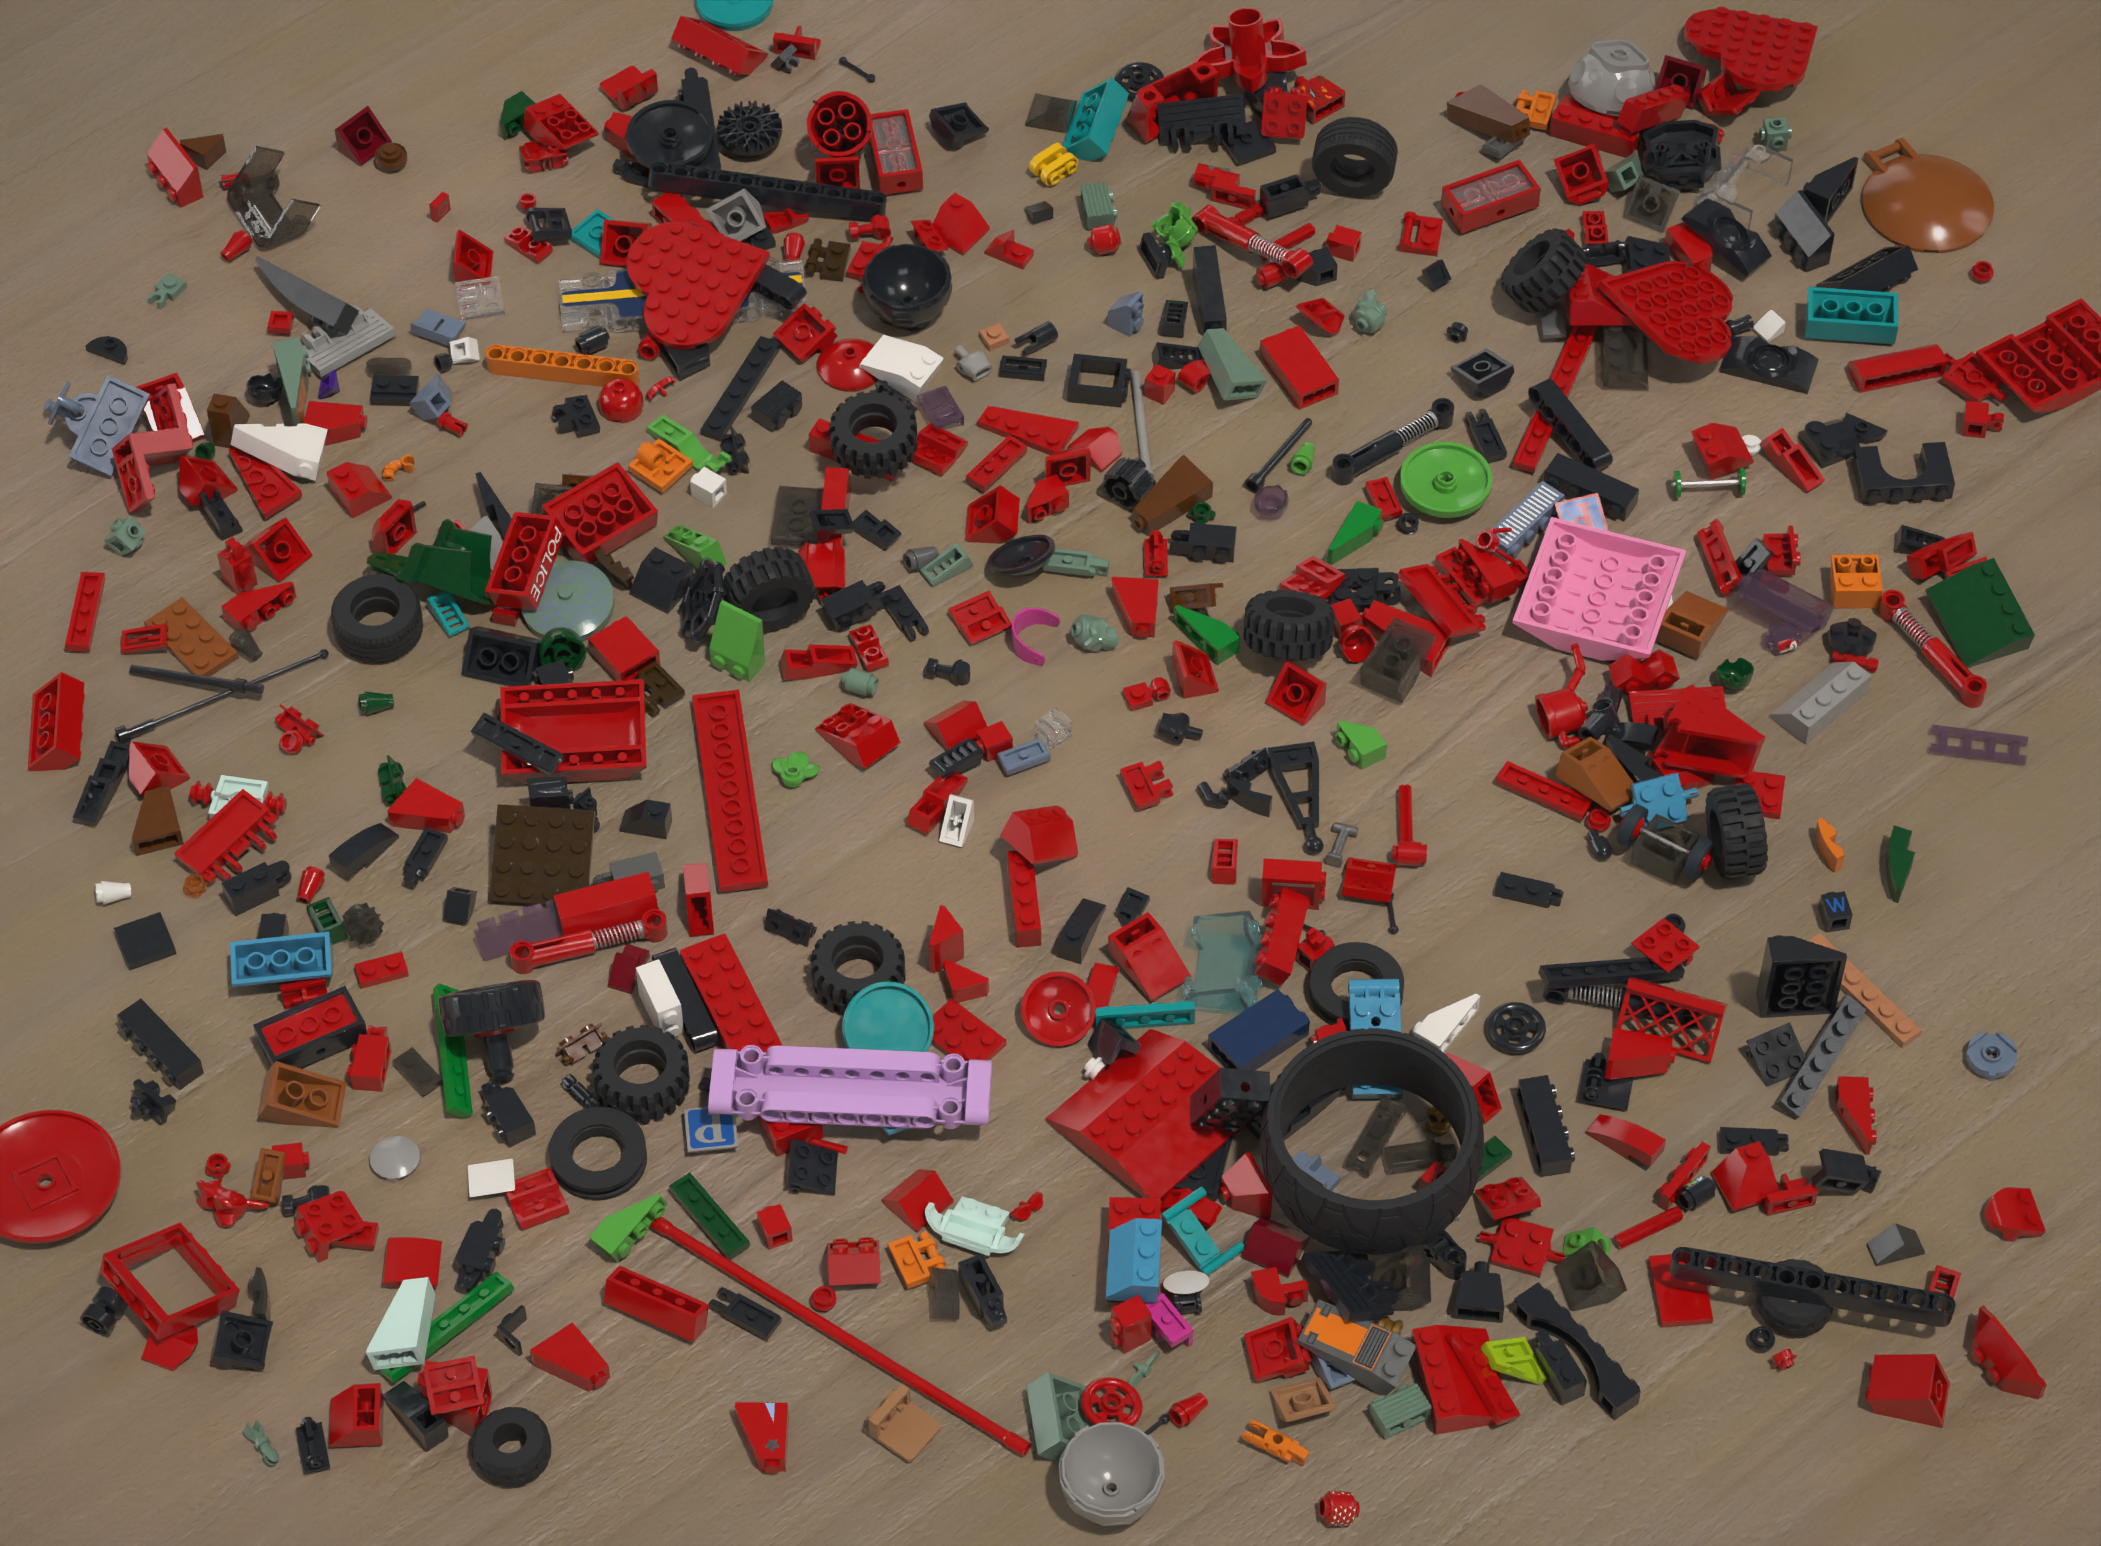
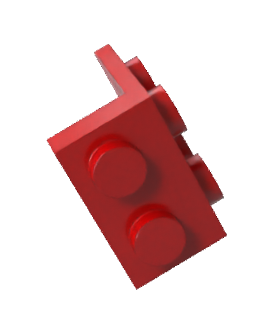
M629 66L602 81L600 89L624 111L658 92L657 73L652 68L641 73L635 66Z
M1722 72L1699 90L1696 96L1706 116L1715 115L1720 117L1724 114L1733 116L1740 113L1742 107L1756 100L1755 97L1761 91L1755 89L1737 90L1732 77L1728 73L1724 74Z
M1269 87V90H1265L1262 135L1302 139L1305 135L1308 93H1304V89L1291 88V92L1282 91V87Z
M337 1191L298 1206L294 1228L296 1233L304 1238L308 1252L311 1255L313 1254L319 1263L328 1259L330 1243L363 1231L365 1223L344 1191Z

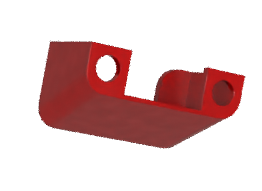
M1199 61L1141 88L1126 116V122L1145 143L1155 139L1159 135V127L1154 122V120L1158 119L1157 104L1218 96L1219 72L1210 63Z

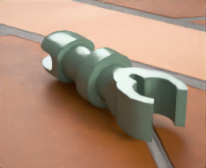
M256 1420L251 1428L250 1423L247 1422L243 1430L244 1434L255 1442L254 1446L257 1451L262 1452L265 1462L270 1466H275L277 1461H279V1454L275 1449L271 1448L269 1438L264 1437L261 1423Z

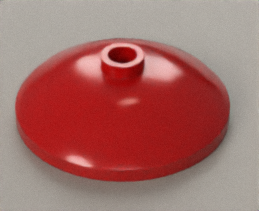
M846 338L831 343L821 351L817 360V370L820 378L825 384L839 391L856 392L871 387L879 379L859 367V365L875 345L857 338Z
M1056 971L1038 977L1029 985L1022 999L1021 1013L1027 1030L1034 1038L1047 1045L1066 1046L1079 1041L1088 1033L1095 1019L1096 1004L1092 991L1082 979L1071 973ZM1058 1005L1064 1009L1060 1015L1054 1012V1008Z

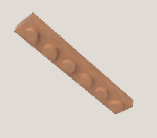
M1821 933L1808 940L1839 951ZM1847 959L1840 989L1866 1009L1865 1013L1901 1048L1918 1038L1922 1030Z

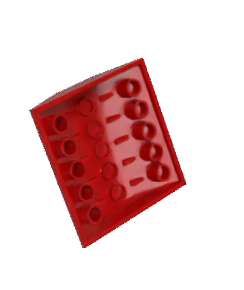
M1149 1029L1136 1040L1141 1045L1137 1054L1124 1050L1123 1054L1115 1058L1112 1065L1108 1064L1104 1070H1101L1096 1075L1094 1080L1088 1081L1046 1117L1045 1120L1142 1197L1161 1198L1162 1200L1174 1189L1176 1184L1181 1183L1187 1178L1190 1172L1192 1173L1202 1162H1205L1229 1138L1238 1133L1255 1118L1259 1112L1235 1132L1223 1131V1128L1217 1127L1210 1130L1199 1129V1126L1190 1125V1096L1221 1067L1185 1040Z

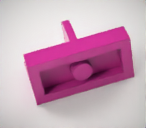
M1164 1293L1158 1295V1303H1145L1152 1313V1324L1156 1328L1155 1336L1158 1340L1164 1338L1172 1348L1181 1342H1184L1187 1347L1193 1345L1192 1327Z

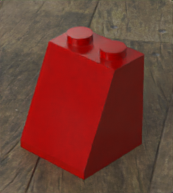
M1936 1354L1875 1355L1873 1365L1869 1368L1870 1385L1865 1391L1866 1402L1870 1404L1873 1412L1888 1417L1943 1427L1950 1381Z
M426 1361L425 1365H430V1364H435V1363H440V1362ZM477 1367L484 1405L440 1414L447 1423L471 1437L480 1421L488 1415L493 1396L489 1372L486 1368ZM420 1370L417 1384L421 1386L420 1394L429 1401L424 1372Z

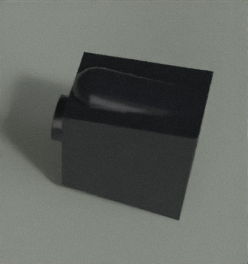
M707 342L695 346L696 349L689 350L674 349L660 343L661 353L679 381L711 366Z
M566 776L527 779L530 806L570 809V804H572L574 797L573 790H568Z

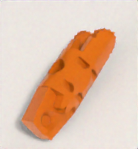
M1255 1419L1251 1420L1249 1423L1251 1429L1263 1435L1264 1438L1246 1431L1241 1437L1242 1440L1265 1450L1275 1457H1279L1283 1461L1288 1463L1292 1461L1304 1466L1309 1457V1451L1301 1447L1298 1441Z

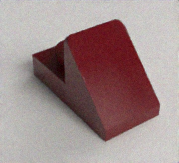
M626 944L622 953L616 952L608 988L632 994L637 984L636 967L647 963L650 957L649 950Z

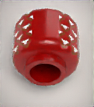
M1328 1491L1319 1500L1318 1512L1320 1518H1323L1324 1522L1328 1525L1349 1526L1353 1523L1355 1517L1359 1516L1360 1505L1358 1501H1355V1497L1351 1492Z

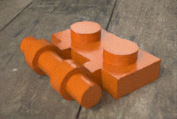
M1521 90L1520 94L1517 95L1515 108L1529 117L1531 128L1546 131L1557 95L1536 90L1534 96H1530L1527 90ZM1530 106V110L1524 109V107Z
M928 1231L921 1232L919 1234L921 1241L916 1243L912 1235L888 1243V1250L907 1289L931 1281L930 1271H936L939 1278H943L948 1274L945 1268L946 1262L942 1256H939L936 1250L937 1244L934 1238L930 1237ZM921 1253H927L930 1259L924 1261Z

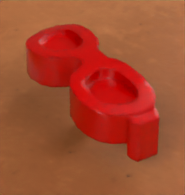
M672 376L666 377L647 391L646 396L652 401V396L658 390L665 396L667 393L663 386L671 382L674 384L676 381Z
M1036 1191L1027 1203L1021 1201L1020 1206L1009 1213L1010 1216L1019 1220H1027L1031 1215L1032 1209L1039 1210L1043 1206L1042 1193Z

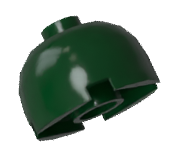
M565 627L553 628L547 631L540 640L538 651L542 666L562 659L566 668L570 667L572 672H574L584 663L586 658L585 645L579 634L574 630Z

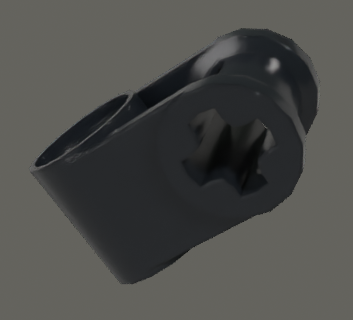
M1444 1230L1429 1242L1421 1244L1422 1252L1426 1258L1434 1263L1447 1278L1452 1280L1462 1278L1463 1272L1466 1271L1467 1254L1452 1239L1448 1232Z

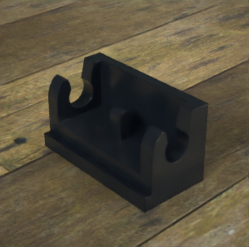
M214 489L215 495L211 499L203 492L199 494L202 511L221 540L223 541L243 532L239 521L232 514L223 498H221L220 492Z

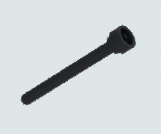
M1306 418L1258 473H1252L1248 476L1244 484L1250 492L1257 494L1261 491L1268 474L1312 425L1310 418Z

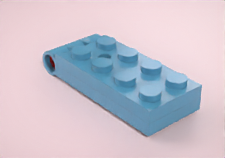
M1349 979L1350 1030L1380 1028L1401 1032L1399 979ZM1377 1021L1380 1025L1373 1026L1371 1022ZM1352 1085V1100L1402 1099L1404 1094L1403 1089L1387 1085Z

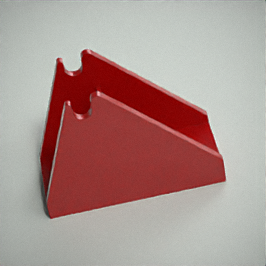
M1692 684L1685 689L1666 722L1673 723L1655 751L1654 756L1665 755L1667 757L1664 761L1666 766L1743 779L1752 774L1766 737Z

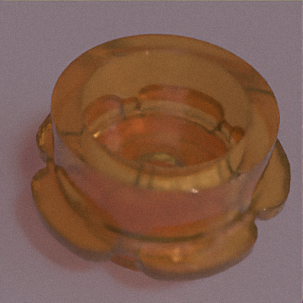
M191 874L184 881V893L192 897H198L207 890V883L204 882L205 880L201 875Z

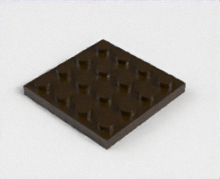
M498 804L489 901L556 906L554 895L589 887L595 811Z

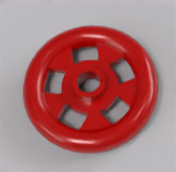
M1105 1377L1097 1379L1084 1389L1081 1396L1082 1412L1092 1425L1110 1423V1421H1107L1108 1416L1118 1417V1422L1134 1426L1142 1415L1143 1405L1139 1393L1132 1385L1118 1378ZM1103 1389L1106 1394L1099 1398L1095 1392ZM1117 1389L1121 1390L1126 1394V1396L1122 1398V1396L1115 1391ZM1098 1404L1101 1412L1095 1413L1092 1405ZM1125 1405L1132 1407L1130 1415L1123 1413Z

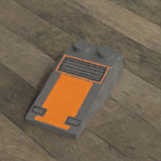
M1320 1299L1315 1304L1296 1341L1374 1392L1385 1396L1396 1388L1416 1348L1415 1344L1399 1334L1373 1322H1347L1336 1306Z

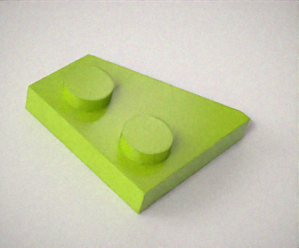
M1525 1337L1485 1342L1481 1347L1483 1353L1488 1357L1492 1370L1538 1385L1543 1384L1547 1379Z

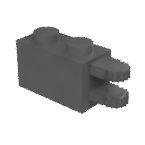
M656 851L609 863L610 872L596 875L593 878L594 885L649 871L654 891L665 888L664 874Z

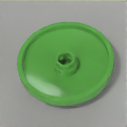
M1434 442L1417 448L1405 459L1400 474L1401 490L1408 502L1423 513L1441 518L1461 517L1479 509L1487 501L1491 493L1493 480L1491 468L1485 458L1476 450L1455 442Z

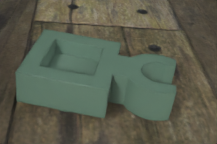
M168 273L155 285L156 291L148 296L149 304L152 305L158 300V308H164L167 299L174 301L187 288L186 281Z

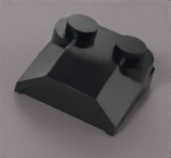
M966 102L931 109L929 114L931 128L950 148H959L963 146L966 139L989 131V128L986 127Z
M1485 348L1468 359L1451 366V371L1470 386L1472 395L1482 398L1510 383L1511 377L1514 374V365Z
M1839 419L1825 423L1811 421L1806 424L1804 430L1799 432L1798 436L1822 469L1853 457L1854 447H1860L1857 436L1845 421Z
M222 1310L216 1330L211 1361L220 1368H230L235 1365L264 1369L273 1321Z

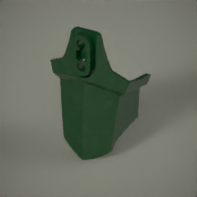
M445 519L442 522L433 545L415 543L411 546L408 557L377 551L367 558L366 563L376 572L396 577L398 580L408 583L420 581L478 603L494 605L485 592L491 576L490 552L492 535L459 529L450 519Z

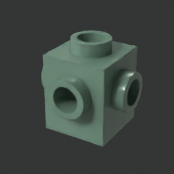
M1786 118L1764 119L1763 127L1759 129V138L1763 143L1765 153L1787 151L1788 139L1792 137V129L1790 125H1787Z
M130 516L121 520L118 518L111 524V531L104 541L122 556L136 550L142 544L143 540L141 538L146 530L140 526L136 519Z

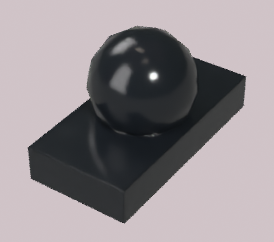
M1150 232L1143 233L1138 250L1155 278L1162 279L1165 276L1168 263L1172 260L1171 248L1167 244H1157Z

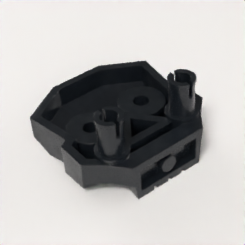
M1698 120L1666 121L1642 132L1644 175L1652 176L1663 184L1664 190H1674V188L1678 190L1684 187L1685 189H1692V187L1704 188V181L1712 173L1721 170V152L1718 146L1719 127Z

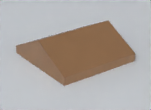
M1320 1377L1270 1390L1279 1418L1286 1423L1336 1410V1404Z

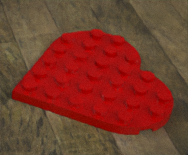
M1717 7L1716 9L1692 14L1686 21L1684 38L1687 44L1690 45L1692 43L1700 54L1720 60V69L1724 74L1728 73L1732 77L1733 82L1755 90L1781 91L1788 85L1792 87L1797 86L1804 79L1818 26L1807 22H1794L1786 18H1772L1765 14L1756 15L1743 10L1735 11L1729 10L1726 7Z
M678 221L662 223L643 232L634 241L629 250L627 270L635 288L647 296L644 306V318L652 336L661 344L680 350L696 349L695 346L706 342L710 344L718 339L726 331L768 262L770 253L769 251L704 228Z
M1667 261L1600 281L1598 288L1605 296L1618 306L1667 355H1674L1678 358L1704 365L1705 363L1721 360L1728 353L1732 344L1730 340L1732 334L1725 320L1733 308V295L1727 285L1710 271L1702 267L1697 269L1693 266H1686V262Z

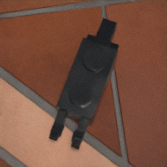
M497 1208L488 1210L489 1212L485 1215L483 1222L475 1221L470 1223L455 1259L459 1272L457 1289L469 1293L479 1282L486 1280L488 1274H492L495 1269L497 1254L502 1253L504 1249L505 1238L502 1235L504 1224L501 1218L502 1213Z

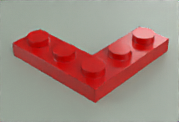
M1456 547L1436 555L1435 562L1445 574L1451 577L1452 583H1456L1459 586V591L1470 605L1472 604L1477 607L1490 601L1487 595L1484 596L1477 581L1470 577L1465 564L1458 560L1456 554L1458 549ZM1520 559L1517 560L1518 565L1508 564L1518 578L1517 587L1527 583L1531 573Z

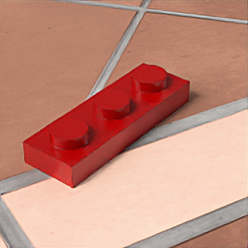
M1011 435L1007 436L966 475V482L985 492L1027 452V445Z
M1702 1141L1696 1149L1693 1147L1689 1151L1684 1165H1678L1672 1174V1180L1669 1183L1665 1182L1658 1192L1660 1196L1658 1207L1665 1211L1670 1209L1677 1200V1193L1680 1192L1681 1187L1691 1182L1707 1162L1711 1146Z

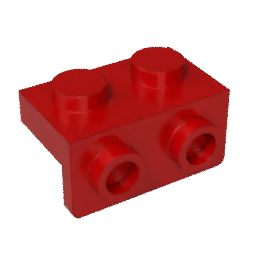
M1788 526L1787 533L1763 534V543L1774 554L1766 563L1767 576L1795 575L1796 566H1800L1801 555L1800 552H1796V548H1798V534H1794L1793 526Z

